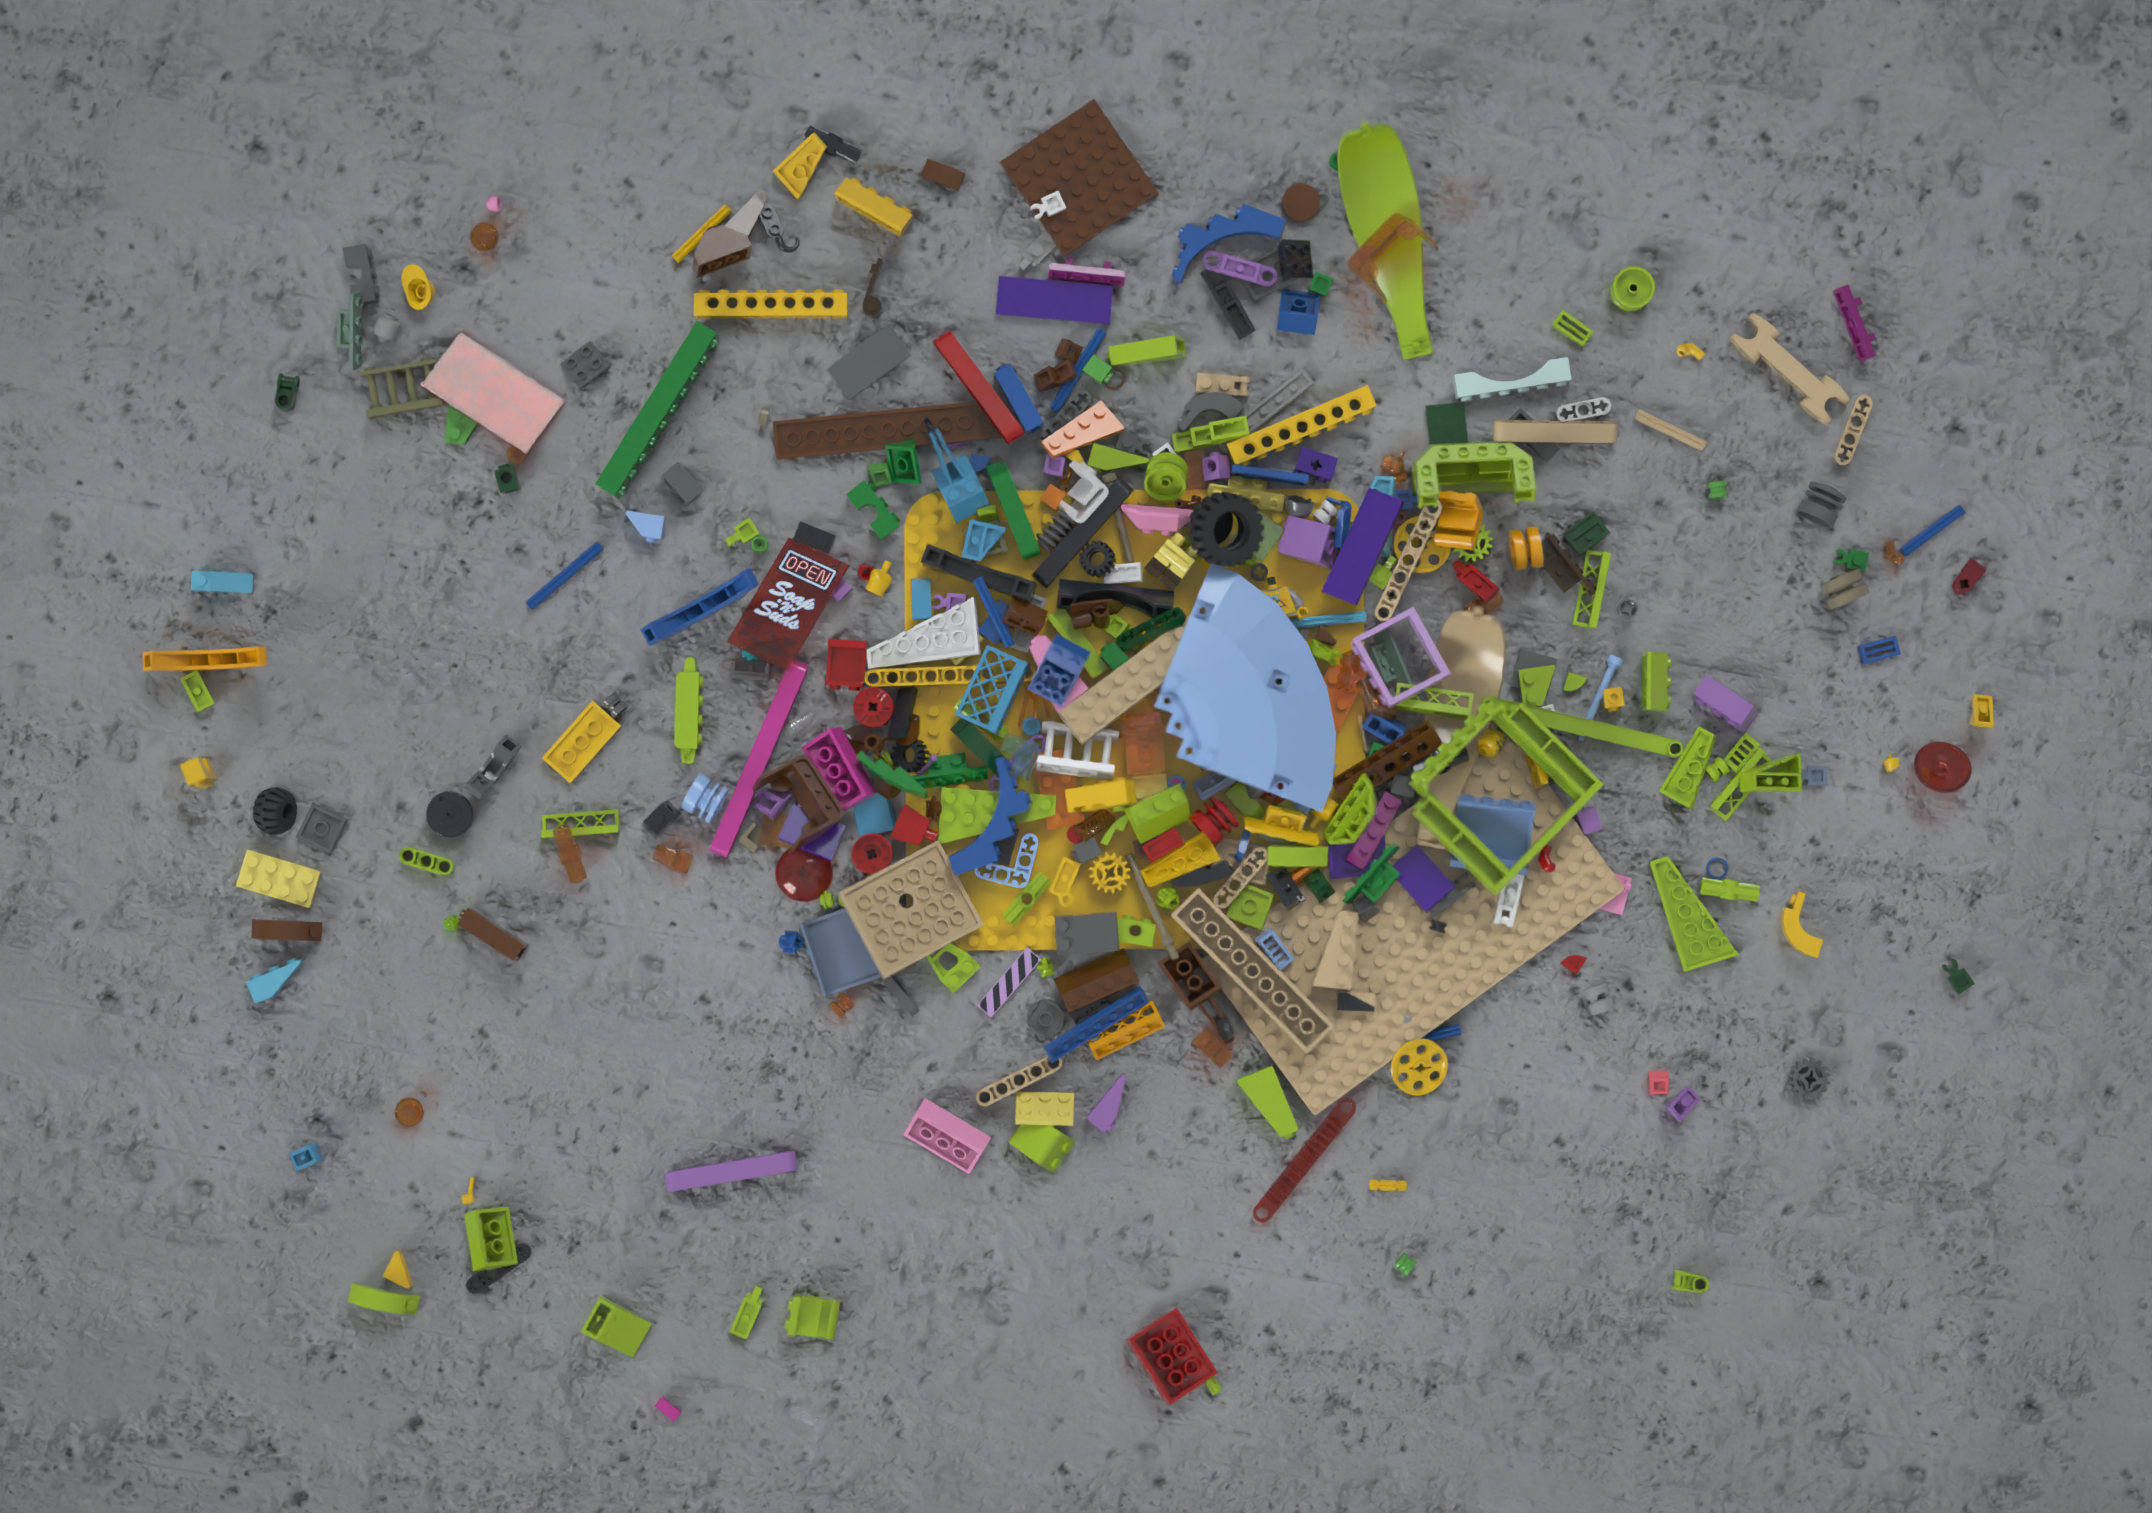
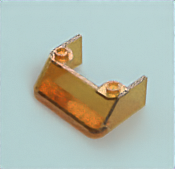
M1400 213L1391 215L1348 260L1350 272L1384 304L1388 302L1385 294L1372 283L1378 275V268L1374 262L1400 235L1407 240L1414 239L1418 235L1436 252L1439 250L1436 241L1416 222Z

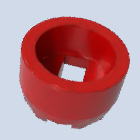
M862 564L858 567L857 573L861 579L867 581L870 579V574L874 569L867 564Z

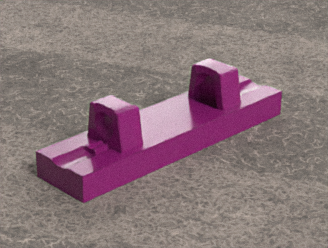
M1066 257L1065 264L1050 263L1048 279L1125 286L1126 270L1111 269L1112 262L1104 261L1103 268L1073 265V258Z
M1849 285L1834 290L1833 294L1859 362L1876 356L1871 342L1876 340L1875 334H1867L1857 306L1863 304L1861 298H1853Z

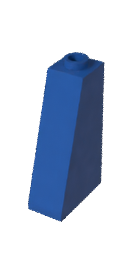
M1003 364L996 368L997 372L994 373V376L1027 436L1044 427L1042 418L1011 364L1008 366Z

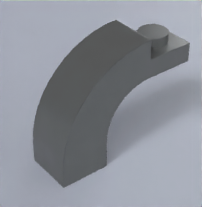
M1210 392L1201 394L1184 406V409L1189 413H1184L1177 421L1180 423L1178 429L1185 432L1198 415L1207 411L1218 412L1226 419L1236 418L1244 408V405L1232 396L1224 393Z
M505 735L497 743L487 761L465 784L464 788L480 799L503 775L519 752L521 745L508 735Z

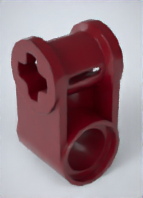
M1970 558L1953 581V591L1958 595L1969 592L1987 569L1973 558ZM1961 582H1964V583H1965V584H1964V587H1965V588H1963V589L1960 588Z

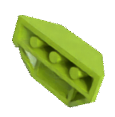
M1365 773L1361 775L1323 831L1327 842L1331 845L1355 843L1376 811L1377 801L1373 785Z

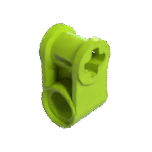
M1674 1269L1675 1276L1671 1289L1704 1293L1708 1290L1709 1281L1703 1275ZM1698 1279H1703L1705 1282L1704 1287L1701 1289L1695 1287V1282Z

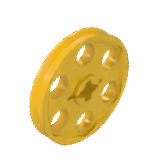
M1419 516L1406 520L1396 531L1393 549L1397 560H1399L1402 554L1398 549L1399 542H1407L1411 535L1406 532V525H1415ZM1439 520L1435 523V530L1429 535L1431 539L1425 545L1426 549L1423 548L1419 557L1420 565L1413 569L1415 573H1429L1438 569L1445 563L1450 554L1451 548H1440L1435 545V533H1440V528L1437 526ZM1414 537L1411 540L1412 547L1417 548L1419 545L1418 540H1421V538ZM1409 554L1405 555L1403 557V563L1409 566V560L1413 556ZM1430 555L1438 556L1439 562L1437 565L1429 563L1428 558Z
M1414 1039L1402 1045L1393 1056L1390 1068L1391 1076L1395 1084L1403 1092L1410 1095H1424L1435 1090L1443 1082L1448 1070V1060L1444 1051L1435 1042L1428 1039ZM1425 1045L1424 1052H1416L1418 1046ZM1439 1053V1060L1433 1062L1431 1060L1432 1056ZM1403 1055L1409 1056L1407 1062L1400 1063V1058ZM1419 1064H1422L1423 1067H1420L1419 1070H1417L1416 1067H1419ZM1432 1072H1439L1436 1079H1430ZM1401 1073H1407L1405 1080H1398V1076ZM1416 1081H1422V1086L1419 1089L1413 1088Z

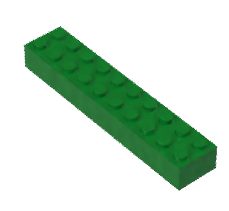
M696 321L595 484L618 500L626 495L629 489L627 485L631 480L634 481L639 474V471H637L639 466L646 463L649 458L647 453L650 448L654 449L659 442L657 437L660 432H665L669 426L668 420L670 416H675L679 410L678 404L680 400H685L690 390L688 388L690 384H694L699 378L700 374L698 371L701 367L707 365L710 359L708 355L719 346V336L715 331Z

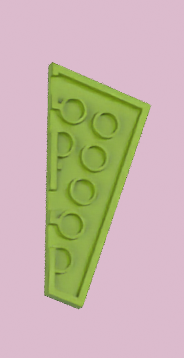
M1666 856L1650 861V868L1683 972L1739 955L1702 902L1684 880L1671 859Z

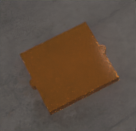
M781 813L775 821L765 814L763 815L759 845L773 846L774 849L777 847L791 849L790 844L778 840L788 814Z

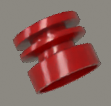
M867 687L855 697L853 711L857 720L864 726L880 728L888 724L892 719L894 702L891 696L883 689ZM871 702L873 704L878 703L876 707L878 710L876 712L868 710L870 709L869 704Z
M1211 796L1209 799L1214 805L1213 807L1205 802L1206 813L1197 809L1188 818L1200 832L1203 831L1214 847H1216L1225 839L1221 830L1224 829L1231 833L1232 830L1227 824L1230 823L1234 828H1237L1239 823L1236 821L1233 812L1224 802L1218 800L1215 796Z
M874 833L865 834L858 838L851 852L852 863L856 869L867 875H874L887 868L892 857L891 845L887 839ZM874 850V854L877 857L869 860L866 852Z

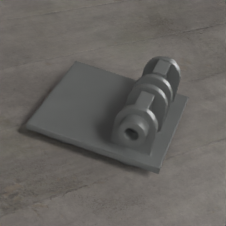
M591 340L560 363L580 390L582 388L585 389L591 381H595V377L599 378V374H603L611 367Z

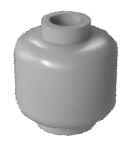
M384 313L377 317L373 332L378 336V340L388 343L389 340L397 338L401 323L398 321L397 316Z

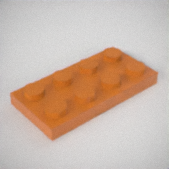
M1064 748L1052 751L1053 757L1063 758ZM1044 752L1032 755L1040 794L1057 795L1056 815L1045 817L1047 830L1085 823L1083 812H1068L1065 789L1078 788L1076 776L1036 771L1038 755L1043 756Z

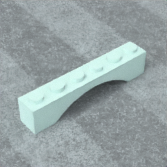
M1568 357L1549 360L1534 374L1515 381H1495L1482 377L1475 372L1455 374L1453 376L1456 399H1461V402L1471 401L1476 396H1480V399L1492 397L1491 394L1499 393V396L1511 394L1510 391L1518 390V393L1529 392V388L1537 387V390L1548 389V385L1556 384V387L1567 386V382L1572 380Z

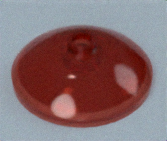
M1929 743L1917 752L1913 766L1917 778L1924 786L1936 792H1956L1962 789L1971 777L1972 767L1969 758L1960 748L1950 743Z
M789 848L779 858L775 876L780 890L787 897L800 902H808L818 899L821 894H824L825 890H828L833 878V867L831 861L800 848L795 851ZM802 869H805L807 871V875L805 877H802L800 875V871Z

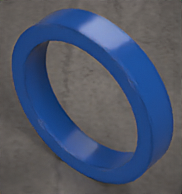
M1712 858L1707 863L1706 871L1710 877L1721 879L1728 872V864L1722 858ZM1721 860L1725 864L1726 869L1722 876L1715 877L1710 873L1709 865L1712 861Z

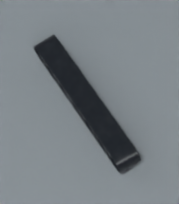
M1119 477L1108 488V496L1085 522L1075 525L1035 570L1032 577L1046 589L1129 497L1134 489Z

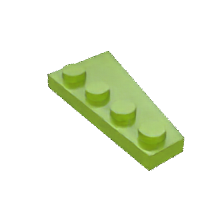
M1698 726L1659 790L1661 794L1690 810L1693 808L1716 740V736L1713 733Z

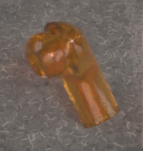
M1894 540L1886 541L1887 558L1895 566L1903 564V555H1896Z

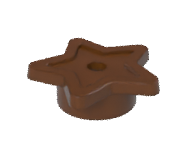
M933 796L931 800H926V816H931L932 820L936 821V816L941 814L942 805L940 801H936V796Z

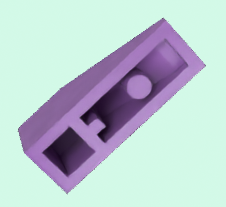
M1124 1073L1086 1117L1103 1133L1106 1130L1110 1132L1116 1125L1114 1120L1117 1117L1126 1079Z

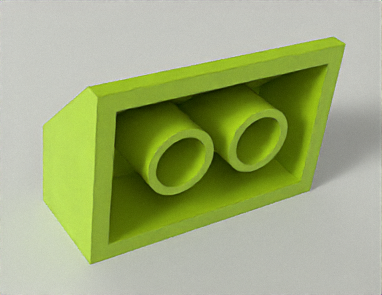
M1645 652L1642 654V711H1667V707H1670L1671 699L1670 696H1667V688L1671 686V678L1668 677V669L1671 668V658L1668 657V653Z
M1180 783L1174 784L1124 809L1140 844L1190 820L1188 817L1191 815L1188 799Z
M509 1207L478 1209L464 1214L473 1271L491 1270L518 1264Z

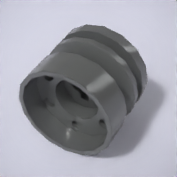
M1811 481L1808 485L1810 490L1805 492V495L1811 501L1802 499L1796 512L1817 525L1833 528L1838 515L1832 509L1841 510L1843 506L1839 503L1844 504L1847 498L1829 485Z

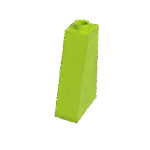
M1176 335L1108 346L1109 352H1107L1108 362L1111 363V366L1115 367L1187 357L1185 340Z
M1272 1065L1236 1079L1240 1087L1280 1137L1284 1136L1285 1139L1296 1135L1295 1132L1299 1129Z

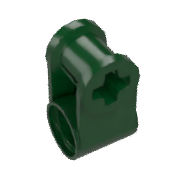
M280 373L278 376L275 404L284 412L291 411L295 406L300 384L299 376L289 377L284 376L283 373ZM285 397L289 398V403L286 406H281V400Z

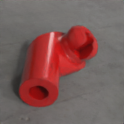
M1546 844L1540 851L1538 862L1542 870L1552 873L1556 865L1552 863L1549 857L1552 846Z

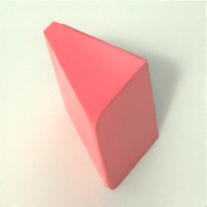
M1649 1071V1094H1669L1668 1071Z

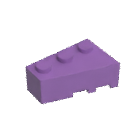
M1708 675L1705 676L1693 693L1696 698L1695 701L1699 705L1712 709L1711 712L1719 718L1723 717L1727 720V723L1744 733L1758 716L1752 704Z

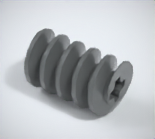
M1060 510L1056 512L1059 517H1051L1054 523L1047 521L1048 529L1041 528L1043 535L1040 533L1036 534L1038 538L1036 541L1050 553L1052 552L1050 546L1057 547L1055 541H1062L1060 535L1067 536L1065 529L1072 530L1071 523L1076 524Z

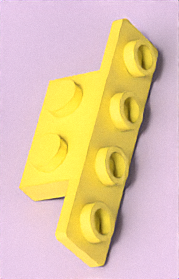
M1231 476L1228 480V486L1210 483L1207 496L1210 497L1212 493L1216 492L1242 495L1250 499L1252 504H1255L1259 509L1282 512L1285 499L1284 494L1267 492V481L1258 478H1243L1242 476Z

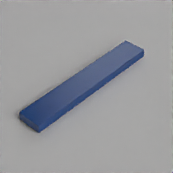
M1140 986L1043 1046L1049 1060L1052 1063L1149 1003L1144 990Z

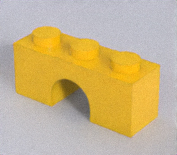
M196 757L180 764L188 786L206 789L213 786V782L218 780L210 760L207 758L201 759V757Z

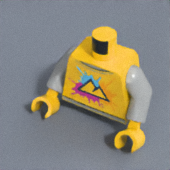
M1276 577L1265 579L1267 590H1262V592L1276 602L1288 618L1297 616V614L1299 620H1302V614H1307L1308 618L1310 617L1309 611L1304 606L1302 599L1293 589H1288L1287 586L1278 587Z

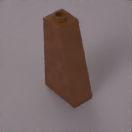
M471 908L463 909L457 918L460 920L457 925L513 961H519L529 945Z

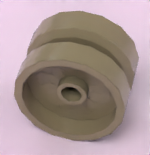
M1859 569L1850 573H1842L1831 578V581L1819 585L1823 594L1827 595L1832 592L1837 594L1826 601L1830 610L1869 594L1866 584L1853 587V583L1863 578Z

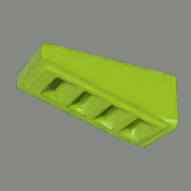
M1745 732L1722 760L1736 774L1761 744ZM1746 739L1753 745V747L1750 748L1743 741ZM1742 745L1749 752L1747 754L1744 753L1739 746ZM1737 751L1744 758L1741 760L1734 752ZM1731 756H1732L1737 762H1739L1738 765H1736L1735 763H1733V762L1730 760V757H1731Z

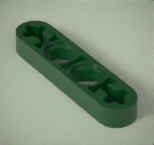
M1173 608L1121 633L1117 637L1116 643L1122 651H1129L1181 626L1186 621V615L1181 608Z

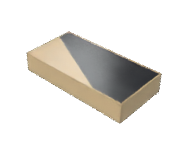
M1337 992L1336 1011L1375 1012L1376 993Z

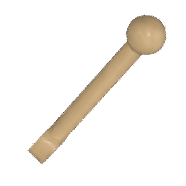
M1360 715L1358 716V722L1364 745L1363 752L1369 753L1370 747L1367 745L1365 730L1362 728L1363 718Z

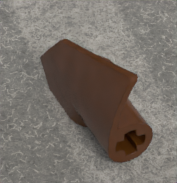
M1113 599L1071 604V618L1074 630L1091 627V623L1097 628H1106L1110 624V615L1118 614L1124 607V604Z

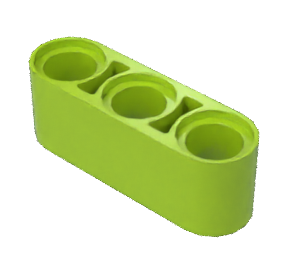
M405 847L399 852L400 861L406 865L440 875H451L455 871V863L449 858L411 847ZM409 850L413 853L411 861H407L404 857L405 852ZM425 856H429L432 860L431 865L428 867L423 864ZM445 861L450 864L448 872H443L441 869V865Z

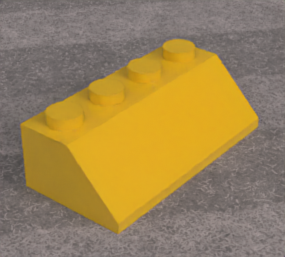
M846 177L834 193L835 199L896 235L903 237L913 220V215L910 214L912 211L905 206L900 208L894 205L895 201L887 196L884 198L877 195L879 192L871 187L866 189L861 186L862 182L852 177L849 179Z

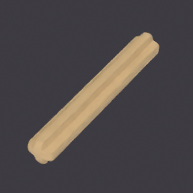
M1638 410L1635 415L1636 420L1700 451L1706 445L1705 440L1642 410Z

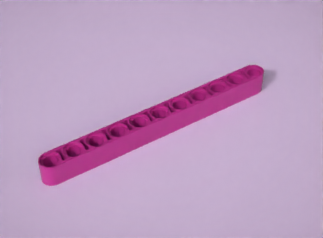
M791 658L709 851L725 858L729 856L756 793L752 787L758 777L763 775L807 674L808 665Z

